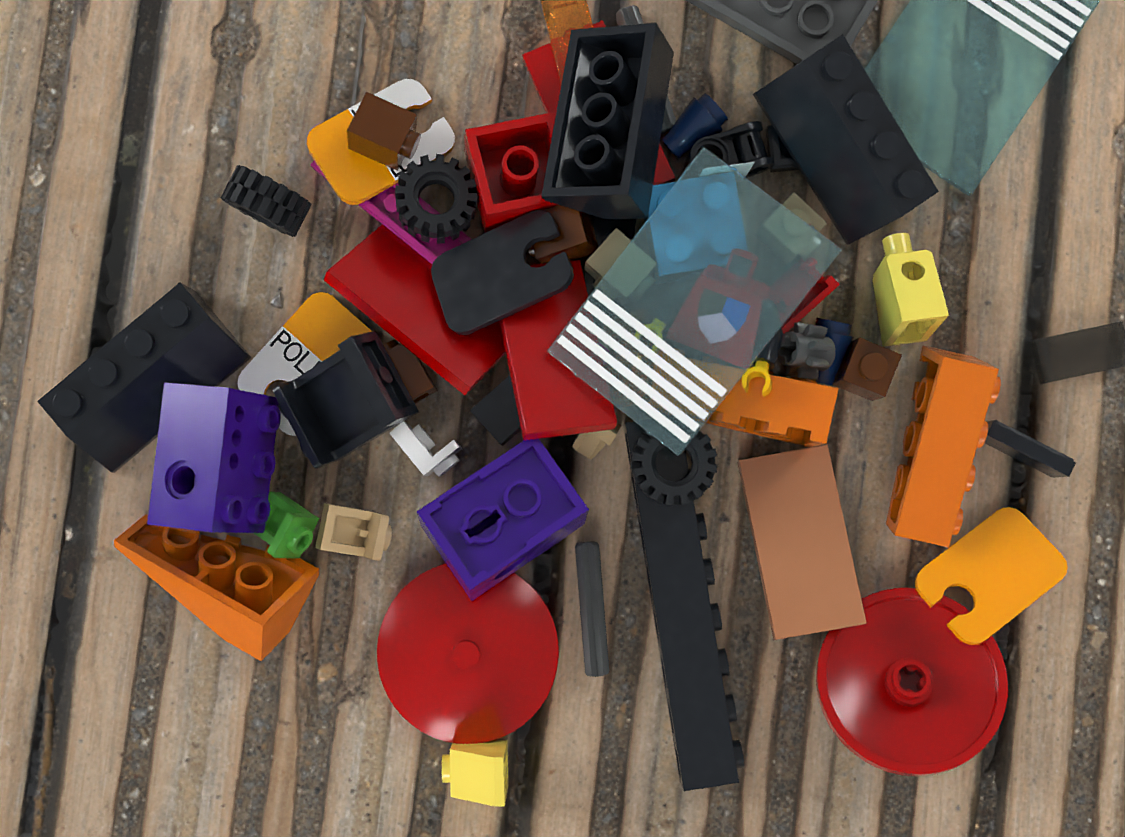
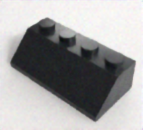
M657 23L571 30L541 195L545 201L603 219L648 218L674 56L673 49Z
M843 34L753 94L846 245L901 218L939 192Z
M179 282L37 402L66 437L111 473H115L158 437L164 383L217 387L252 357L198 293Z

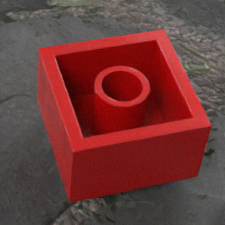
M554 112L465 129L464 152L471 179H475L477 185V204L485 233L530 211L537 209L545 210L558 205L545 201L541 197L555 123Z

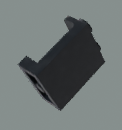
M376 331L349 337L338 345L340 349L338 352L298 378L281 383L272 389L281 413L288 419L300 442L303 454L310 460L315 469L341 460L419 413Z

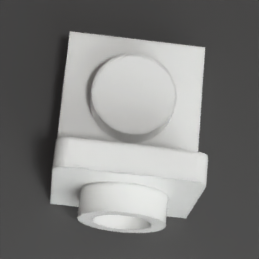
M402 422L389 432L424 476H429L435 472L440 477L460 461L455 454L462 447L455 440H452L438 453L433 455L430 449L436 444L419 424L412 429L408 423Z

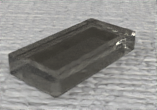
M1122 321L1030 341L1040 384L1125 367V330Z

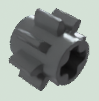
M796 322L794 324V332L789 331L783 334L778 352V360L782 365L787 366L786 375L795 376L800 379L818 380V370L825 371L831 367L835 359L836 349L833 340L825 337L827 333L826 327Z

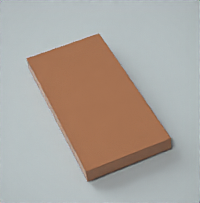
M828 444L739 460L737 463L773 640L867 624Z

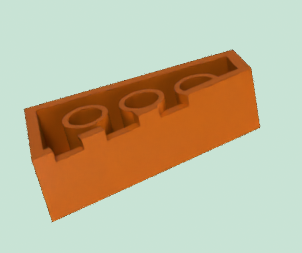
M923 345L919 361L928 363L926 375L921 382H915L911 399L915 401V412L918 413L916 421H911L909 426L905 428L902 443L903 454L908 457L907 465L900 464L897 467L886 525L895 536L949 547L952 535H957L962 526L963 510L960 506L964 492H969L974 484L976 474L975 466L972 465L976 449L982 448L986 441L988 423L985 421L989 403H995L998 398L1001 379L997 376L998 368L976 357Z
M674 348L685 357V351ZM660 350L656 353L718 401L712 409L653 361L646 358V365L709 413L704 420L643 373L642 380L694 421L804 447H813L827 443L839 388L820 385L816 381L800 379L798 377H791L790 379L773 375L774 372L768 370L772 381V389L767 396L763 397L762 390L766 383L764 378H752L746 393L742 385V377L747 370L730 367L729 362L714 357L703 356L702 361L686 358L727 390L721 397L664 351ZM639 388L638 395L660 413L672 416L669 411Z

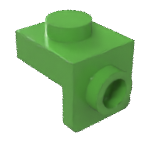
M270 491L268 496L270 514L265 524L264 533L254 534L270 545L267 553L274 558H300L302 553L311 544L313 531L320 518L283 493Z

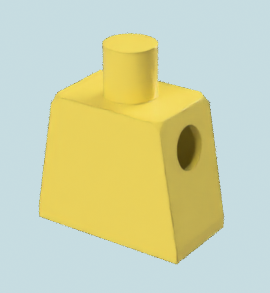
M908 233L889 235L882 240L885 257L873 274V287L882 346L927 341L949 316L933 254L929 250L913 251Z

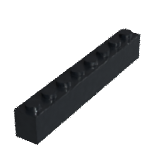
M674 415L665 416L670 421L679 420ZM652 418L627 422L623 425L679 780L684 791L739 783L737 769L744 768V756L740 740H732L730 722L737 721V714L733 695H725L722 679L724 676H729L730 673L725 648L718 649L715 631L722 630V621L718 603L710 604L708 586L715 585L711 559H703L700 541L707 540L704 514H696L694 500L683 505H667L655 502V500L642 493V490L633 479L634 475L631 470L632 452L639 438L651 427L659 424L658 421ZM668 445L659 451L656 457V469L662 478L671 482H677L689 474L691 469H688L686 450L683 447Z

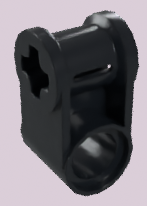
M748 122L728 131L697 140L692 146L684 164V171L688 180L699 178L704 170L697 162V156L700 154H707L713 157L717 167L755 162L745 178L760 174L775 166L773 157H768L761 137V132L764 129L762 122Z

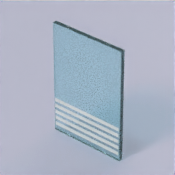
M910 0L865 67V71L922 165L938 175L939 178L944 179L970 196L1100 0Z
M703 147L547 352L570 369L575 377H580L643 427L648 435H653L676 455L680 456L840 254L842 249L815 230L812 224H807L738 173L735 167H730Z

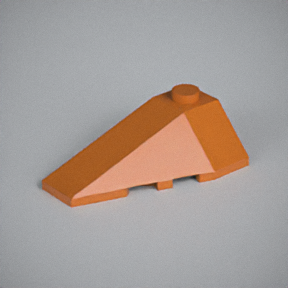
M146 514L114 540V547L223 640L259 661H262L290 632L319 576L320 570L301 558H274L267 553L270 545H267L266 550L242 545L241 538L227 535L225 540L202 535L196 530L148 525V515Z

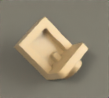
M324 503L315 548L380 561L383 551L388 549L391 541L392 529L391 525L388 524L389 516L378 512Z

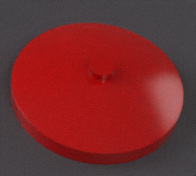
M446 563L425 571L409 582L395 597L383 618L377 642L379 675L384 690L395 709L404 719L421 732L433 738L456 744H479L493 741L523 726L534 716L546 700L552 688L558 667V635L552 614L536 589L515 572L471 601Z
M916 588L887 589L862 598L867 624L828 631L818 656L816 667L817 694L823 714L835 735L853 754L868 764L881 770L904 776H930L944 773L961 766L975 757L995 735L1007 705V671L1003 656L993 636L979 645H969L958 639L946 625L958 615H964L971 611L944 595L931 608L918 594Z

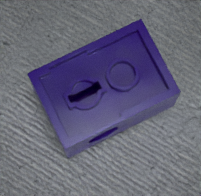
M164 383L147 524L217 533H264L265 524L270 514V503L268 500L270 481L276 464L274 456L276 431L281 421L276 397L226 387Z
M539 439L522 441L416 512L422 529L470 600L473 601L583 526L589 509Z

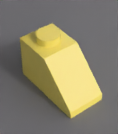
M493 740L479 744L452 743L450 754L442 755V782L450 783V796L495 807L505 806L508 791V740Z

